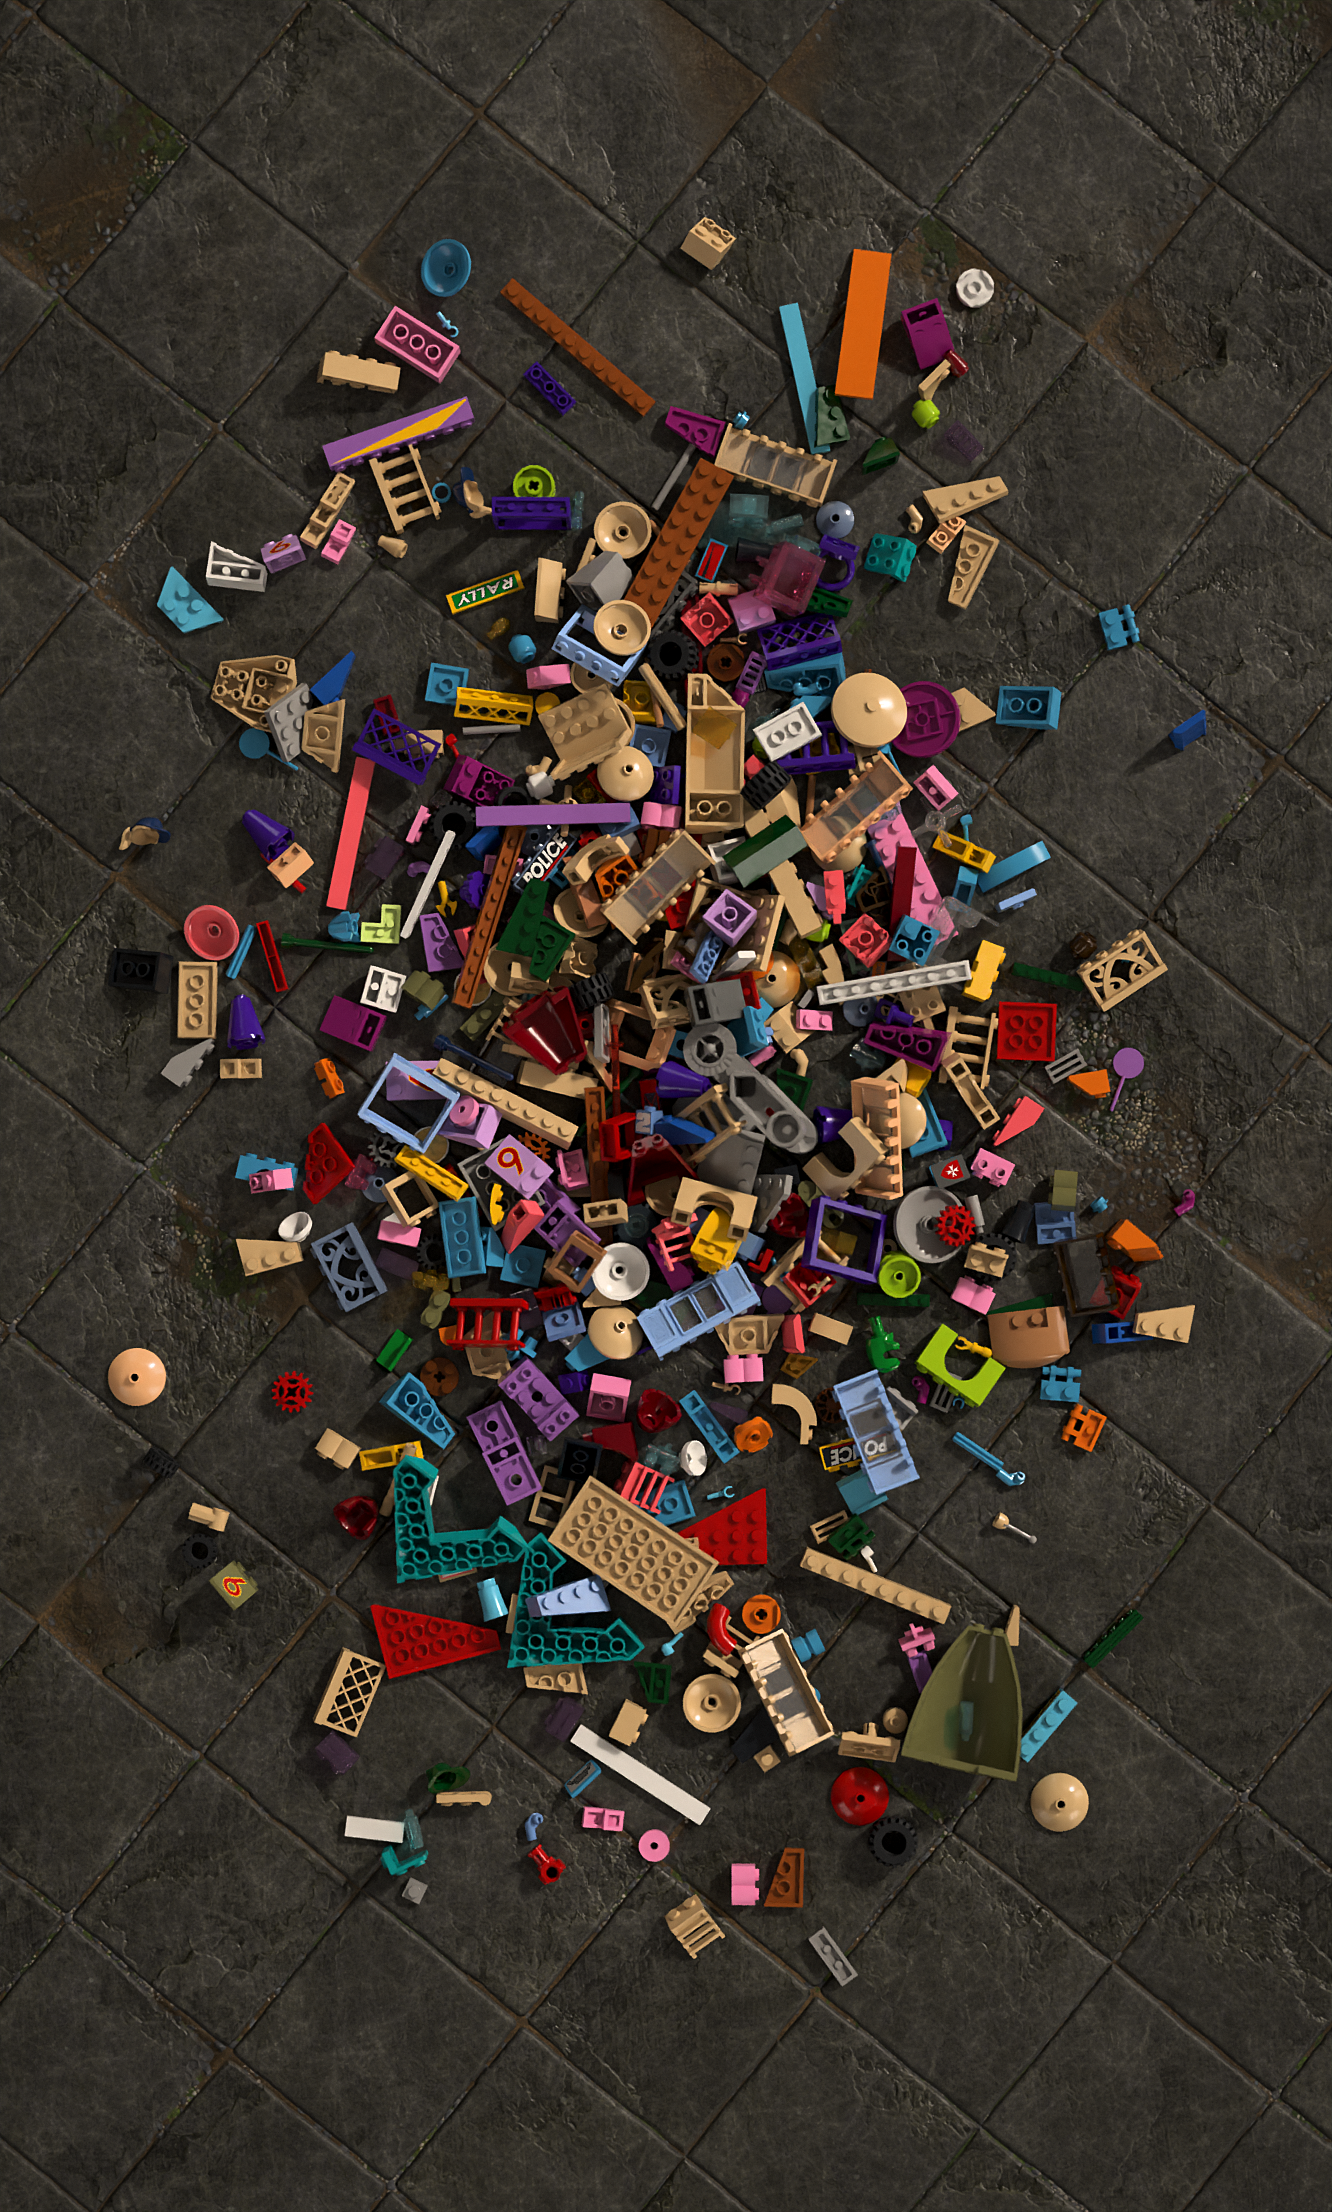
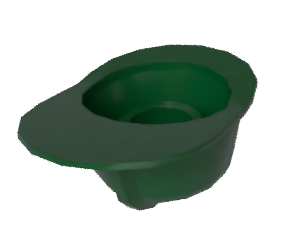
M438 1763L426 1770V1776L429 1781L427 1785L428 1791L435 1794L459 1788L469 1780L470 1771L463 1766L451 1767L446 1763Z

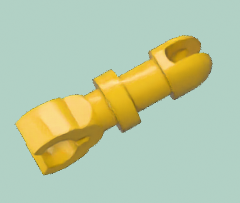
M958 1337L959 1340L964 1341V1344L962 1346L955 1344L956 1348L970 1350V1353L973 1354L976 1352L985 1358L992 1356L990 1348L981 1347L976 1342L971 1343L964 1337Z

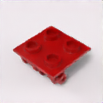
M562 1282L554 1288H539L538 1292H535L534 1295L538 1302H542L538 1304L539 1310L547 1312L554 1310L551 1299H553L555 1309H557L555 1298L559 1299L561 1308H563L561 1297L565 1307L574 1305L577 1302L576 1294H572L576 1292L568 1289L567 1284Z

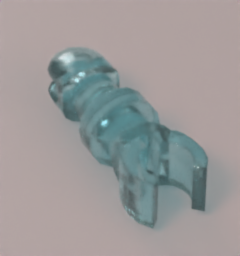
M576 491L571 525L574 526V529H581V514L584 512L582 507L584 493L581 491L579 496V492Z

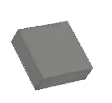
M808 989L797 1006L802 1010L805 1009L814 996V992Z

